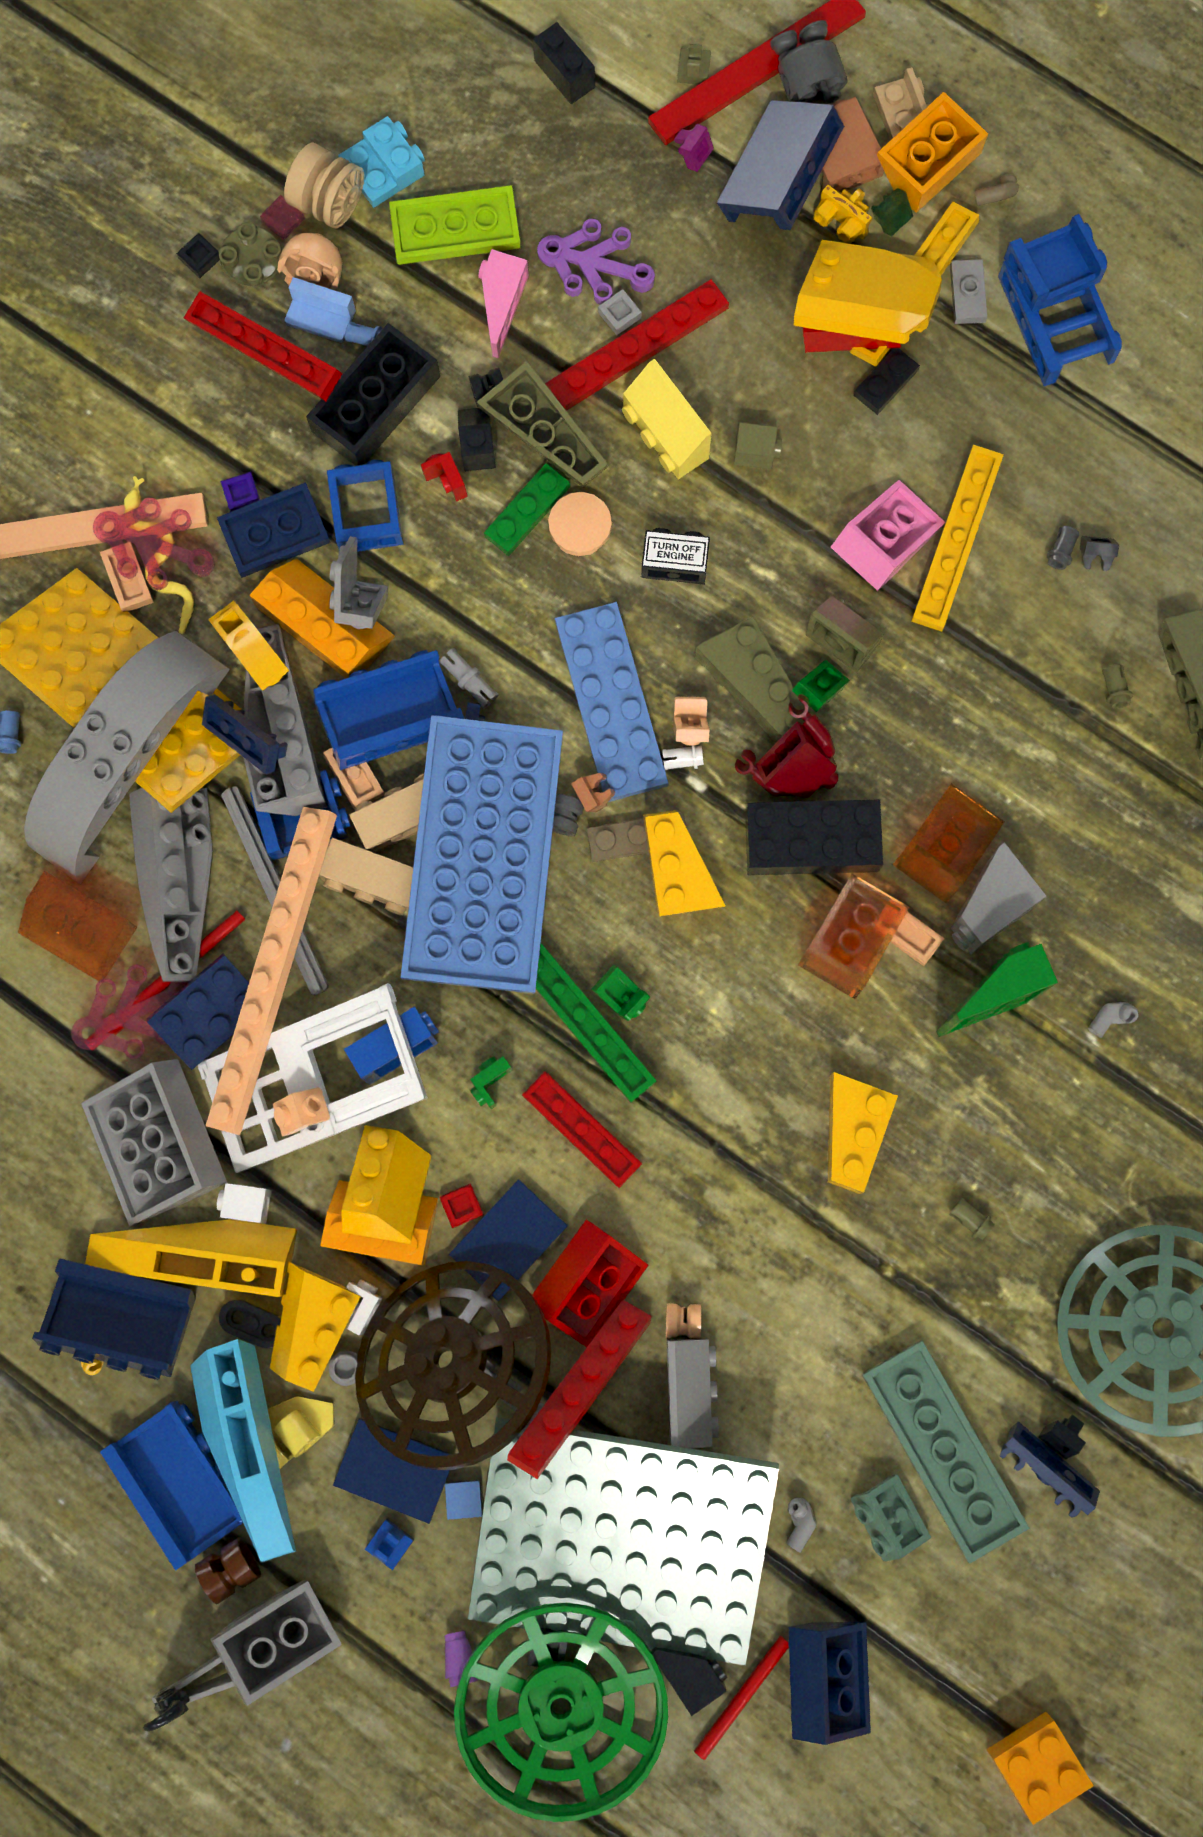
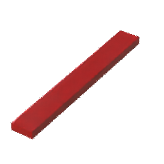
M830 0L777 35L789 30H795L798 47L802 45L799 41L801 30L810 23L825 20L828 24V32L824 40L830 41L864 19L866 10L858 0ZM774 37L648 117V124L666 146L674 141L681 129H693L696 124L704 122L779 73V55L770 46V42Z

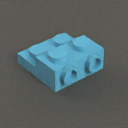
M388 116L363 131V140L338 155V157H342L350 163L363 168L364 185L362 193L373 208L425 176L422 164L425 158L420 148L416 144L410 146L405 140L408 138V135L403 125L399 121L393 123Z

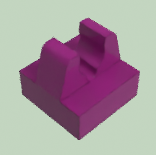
M696 124L692 131L681 129L674 139L676 143L681 144L678 152L683 155L687 168L698 172L714 149L707 127Z

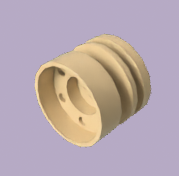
M311 142L298 153L291 165L285 182L284 199L288 205L306 214L313 213L316 220L325 222L331 228L337 229L343 226L350 218L359 201L364 185L363 168L350 163L342 157L336 159L333 152Z

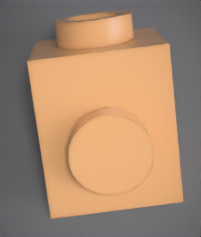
M675 697L673 730L676 742H681L685 745H698L700 742H709L710 730L706 718L707 699L705 697Z
M319 1087L292 1093L272 1104L274 1119L280 1128L282 1136L294 1134L310 1125L330 1119L322 1089Z

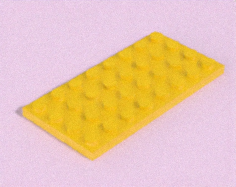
M76 568L0 624V664L75 728L94 699L114 674L137 652L158 637L128 611L122 612L119 603ZM216 689L212 694H215L224 702L231 701L219 689ZM200 691L196 692L135 780L138 785L171 813L240 756L239 753L202 725L205 698L209 695ZM234 703L233 709L242 710Z

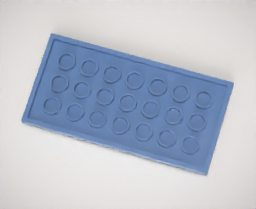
M431 715L401 979L535 994L562 745V730Z

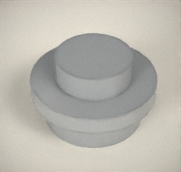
M342 1351L334 1355L329 1363V1374L335 1383L342 1386H349L355 1383V1372L358 1364L357 1354L352 1351Z

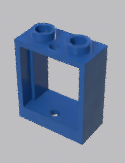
M371 460L366 465L352 466L343 464L336 466L332 470H327L335 537L339 550L341 546L346 545L350 536L357 537V552L404 545L395 479L390 461ZM385 479L390 523L344 529L339 486Z
M414 1006L399 1015L414 1058L438 1044L434 1035L439 1033L426 1011L420 1014ZM388 1023L344 1049L360 1078L369 1085L402 1066Z

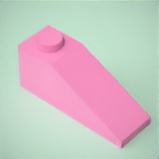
M492 249L488 260H483L481 263L479 278L482 279L492 356L499 358L529 272L527 260Z

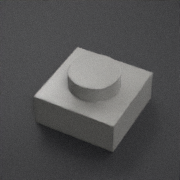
M623 289L598 306L599 315L616 335L642 318V312Z

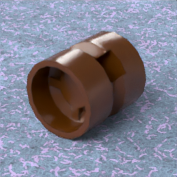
M240 1537L222 1547L219 1556L213 1553L195 1564V1572L199 1583L209 1599L215 1604H219L233 1595L236 1586L244 1588L261 1577V1571L253 1553Z

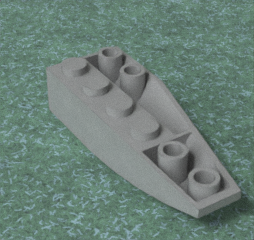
M278 623L257 629L288 668L289 672L283 675L278 683L262 691L246 670L244 716L258 725L266 734L277 735L276 741L279 744L284 742L288 744L286 756L276 760L275 771L269 774H264L244 758L255 809L259 812L298 816L301 815L303 807L314 809L327 808L311 738L280 625Z
M143 788L129 793L135 863L147 929L163 982H190L197 975L213 852L207 788L198 790L172 813Z

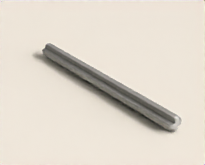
M237 786L228 788L222 793V798L271 907H273L281 879L271 857L267 853L264 841L240 789ZM302 930L294 958L310 993L318 995L325 992L329 985L304 930Z

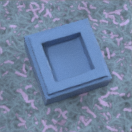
M480 1480L445 1483L447 1520L482 1517Z

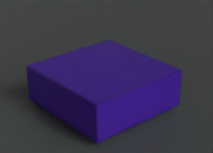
M251 472L220 481L230 512L260 500Z

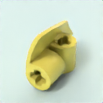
M296 1396L268 1409L279 1468L281 1469L293 1457L296 1458L302 1455L334 1427V1403Z

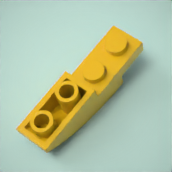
M234 600L208 619L262 691L278 683L282 676L289 672L285 664Z

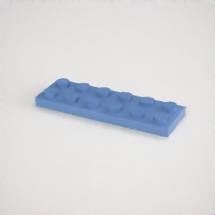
M617 602L555 618V624L596 771L607 776L605 780L600 782L602 792L608 789H614L615 795L608 802L667 787V776Z

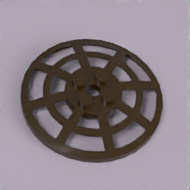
M473 1261L448 1262L433 1266L408 1279L397 1287L382 1303L372 1317L362 1338L355 1372L356 1397L361 1415L369 1431L381 1446L395 1457L416 1467L431 1470H455L475 1465L495 1455L509 1445L530 1421L543 1397L550 1373L551 1342L549 1329L543 1311L534 1296L521 1282L504 1270L486 1263ZM465 1269L490 1275L477 1292L459 1287L440 1289L439 1274ZM426 1280V1295L410 1304L397 1317L395 1322L385 1318L391 1307L405 1293ZM502 1282L509 1286L521 1299L529 1313L531 1324L511 1328L503 1311L494 1301L489 1299ZM462 1298L470 1300L459 1318L443 1316L441 1299ZM427 1305L429 1322L419 1328L416 1333L402 1327L415 1312ZM482 1307L495 1320L499 1328L498 1332L482 1336L471 1325ZM379 1330L387 1334L379 1357V1376L365 1384L364 1376L367 1355L376 1331ZM535 1338V1367L526 1394L523 1395L507 1385L514 1365V1342ZM396 1339L408 1346L404 1365L388 1371L389 1355L393 1342ZM502 1346V1362L499 1374L495 1379L484 1372L487 1364V1350ZM446 1351H451V1362L446 1367L440 1368L439 1359L441 1355ZM406 1379L416 1391L407 1411L399 1404L391 1389L392 1385ZM477 1385L488 1391L486 1397L477 1406L465 1414L462 1413L459 1399L469 1394ZM382 1391V1395L390 1410L402 1421L395 1442L389 1439L378 1427L368 1408L366 1399ZM499 1398L518 1408L512 1418L496 1434L482 1444L472 1447L467 1426L486 1415ZM429 1399L434 1402L445 1403L449 1420L428 1421L419 1417ZM414 1429L433 1434L453 1432L459 1453L429 1456L409 1451L407 1447Z

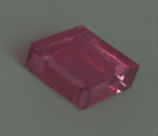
M280 195L262 213L260 219L262 223L285 240L302 223L305 217L300 210L288 205L284 197Z

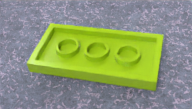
M512 185L389 202L398 265L490 253L492 249L505 251L521 248Z

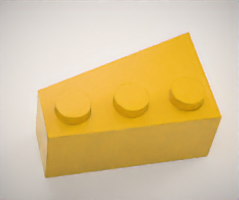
M672 810L643 815L659 916L725 907L726 905L679 812Z
M835 1072L830 1075L828 1183L857 1194L864 1193L898 1098L897 1095Z
M288 1261L287 1272L289 1273L286 1293L282 1295L281 1304L283 1305L281 1323L277 1325L270 1369L284 1380L314 1392L361 1296L346 1289L341 1284Z

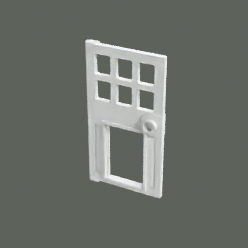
M389 983L271 1033L266 1051L273 1048L280 1070L262 1078H257L252 1095L257 1115L245 1119L242 1128L243 1131L261 1123L267 1146L246 1154L240 1135L222 1131L235 1173H240L428 1098L395 1004L397 1000L393 988ZM386 1019L405 1074L330 1103L312 1049ZM228 1051L210 1059H205L198 1064L201 1078L206 1082L212 1103L221 1077L219 1070L224 1067ZM282 1079L284 1080L288 1095L319 1087L322 1089L330 1119L310 1125L300 1130V1133L278 1141L272 1123L274 1108L268 1110L262 1087Z

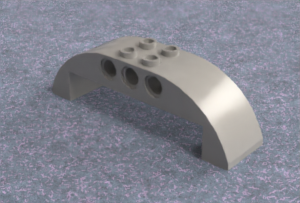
M177 631L155 639L130 658L103 687L45 771L35 790L26 815L24 833L27 845L75 882L81 884L99 859V856L88 848L196 692L200 691L209 696L212 695L230 669Z

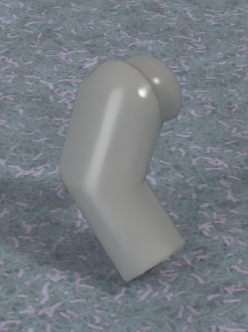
M794 1498L788 1504V1512L791 1515L795 1528L786 1544L801 1553L816 1528V1520L809 1502L803 1498Z

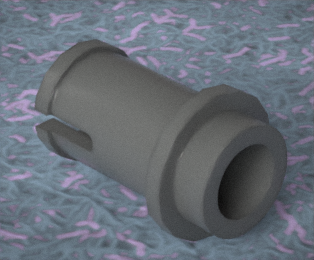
M1070 526L1059 528L1053 549L1047 553L1048 564L1051 567L1064 570L1072 563L1071 554L1080 534L1078 530Z

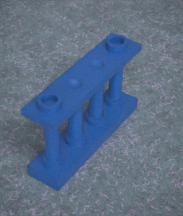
M1003 261L998 278L1043 386L1056 383L1065 364L1103 352L1108 365L1115 362L1122 348L1121 337L1117 331L1113 330L1095 285L1035 311H1031L1008 265ZM1080 297L1086 311L1085 313L1049 325L1042 322L1039 315L1040 309ZM1090 324L1092 325L1098 340L1060 353L1054 351L1051 337Z

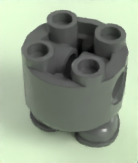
M825 20L816 21L805 26L799 34V41L802 45L798 47L795 30L781 33L770 42L771 48L779 55L778 71L789 102L812 103L815 99L816 101L823 100L825 104H829L842 96L840 90L845 87L848 80L836 45L829 40H824L828 32V24Z

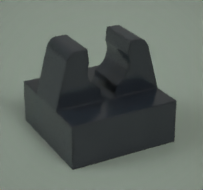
M1082 536L1080 550L1082 564L1085 569L1090 570L1092 560L1096 556H1100L1102 558L1101 569L1108 571L1114 558L1118 556L1119 544L1115 539Z
M1072 1414L1069 1419L1064 1418L1062 1422L1057 1420L1045 1426L1038 1438L1064 1459H1068L1079 1454L1086 1444L1078 1436L1084 1423Z

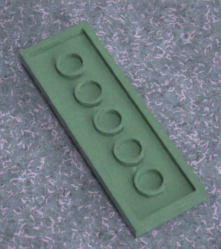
M922 1340L862 1374L969 1564L1030 1529Z

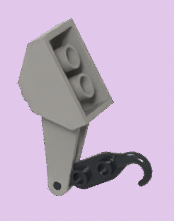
M303 1580L267 1598L237 1617L210 1640L218 1654L181 1680L155 1694L151 1699L155 1704L154 1710L158 1717L145 1724L143 1729L147 1732L154 1731L189 1710L186 1705L187 1703L234 1686L244 1704L248 1706L342 1645L309 1582ZM223 1662L227 1673L186 1691L179 1690Z

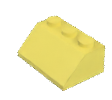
M653 359L623 393L622 412L630 424L636 423L639 427L641 438L650 449L654 447L660 455L659 461L668 473L672 471L679 480L709 459L711 432L662 367Z

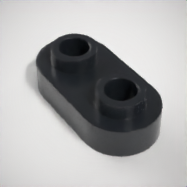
M232 1300L226 1303L220 1310L219 1323L225 1332L258 1347L267 1349L274 1346L277 1325L281 1323V1317L244 1300ZM238 1310L244 1314V1320L240 1324L235 1323L233 1320V1315ZM267 1324H271L275 1328V1333L272 1337H267L264 1334V1328Z

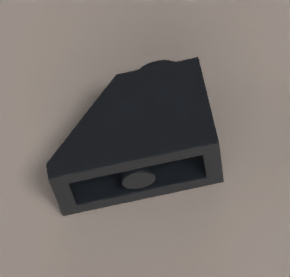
M480 408L457 410L464 471L496 468L490 416Z
M655 1647L651 1650L657 1664L691 1716L727 1692L723 1681L728 1677L716 1659L710 1662L706 1656L667 1648Z

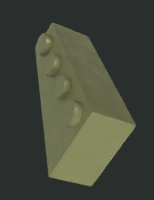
M527 361L476 402L481 410L581 487H585L608 468L606 460Z

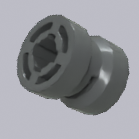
M556 794L553 832L566 836L576 835L578 829L577 816L582 815L584 810L579 799L564 794Z

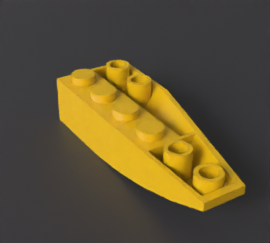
M226 1219L90 1234L85 1264L131 1276L282 1297L287 1289L289 1278L287 1267L288 1261L292 1263L297 1229Z

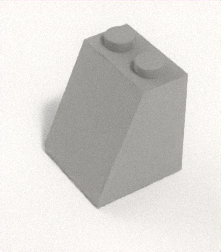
M1005 842L987 860L951 927L954 932L952 938L963 951L967 949L970 954L1027 914L1046 897L1045 893Z

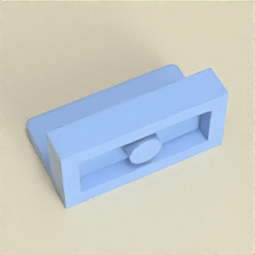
M293 277L289 285L292 302L285 317L286 325L339 343L344 342L346 327L348 323L350 324L356 312L352 296Z

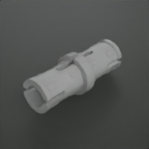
M455 648L450 649L447 654L455 664L445 656L440 659L439 663L459 681L457 685L462 690L467 689L481 704L483 709L487 708L492 703L483 693L493 701L496 700L499 694L479 676L481 672L476 667L472 668Z

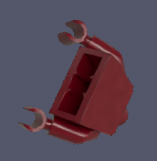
M799 694L798 698L804 704V709H795L793 704L789 702V712L795 718H802L804 723L801 724L797 721L756 765V755L748 749L743 750L741 756L749 764H745L739 759L735 762V769L738 773L752 774V780L772 796L795 795L808 798L820 786L828 790L834 788L839 779L836 772L837 764L833 758L835 747L830 732L816 714L812 716L808 711L809 700L802 694Z

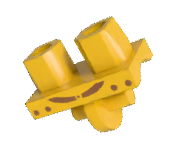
M827 185L822 191L820 203L814 213V220L823 227H827L833 219L840 222L841 225L837 229L836 235L844 243L850 244L858 237L864 239L869 233L868 226L872 220V217L867 214L869 207L862 202L865 192L857 189L851 194L844 189L840 194Z

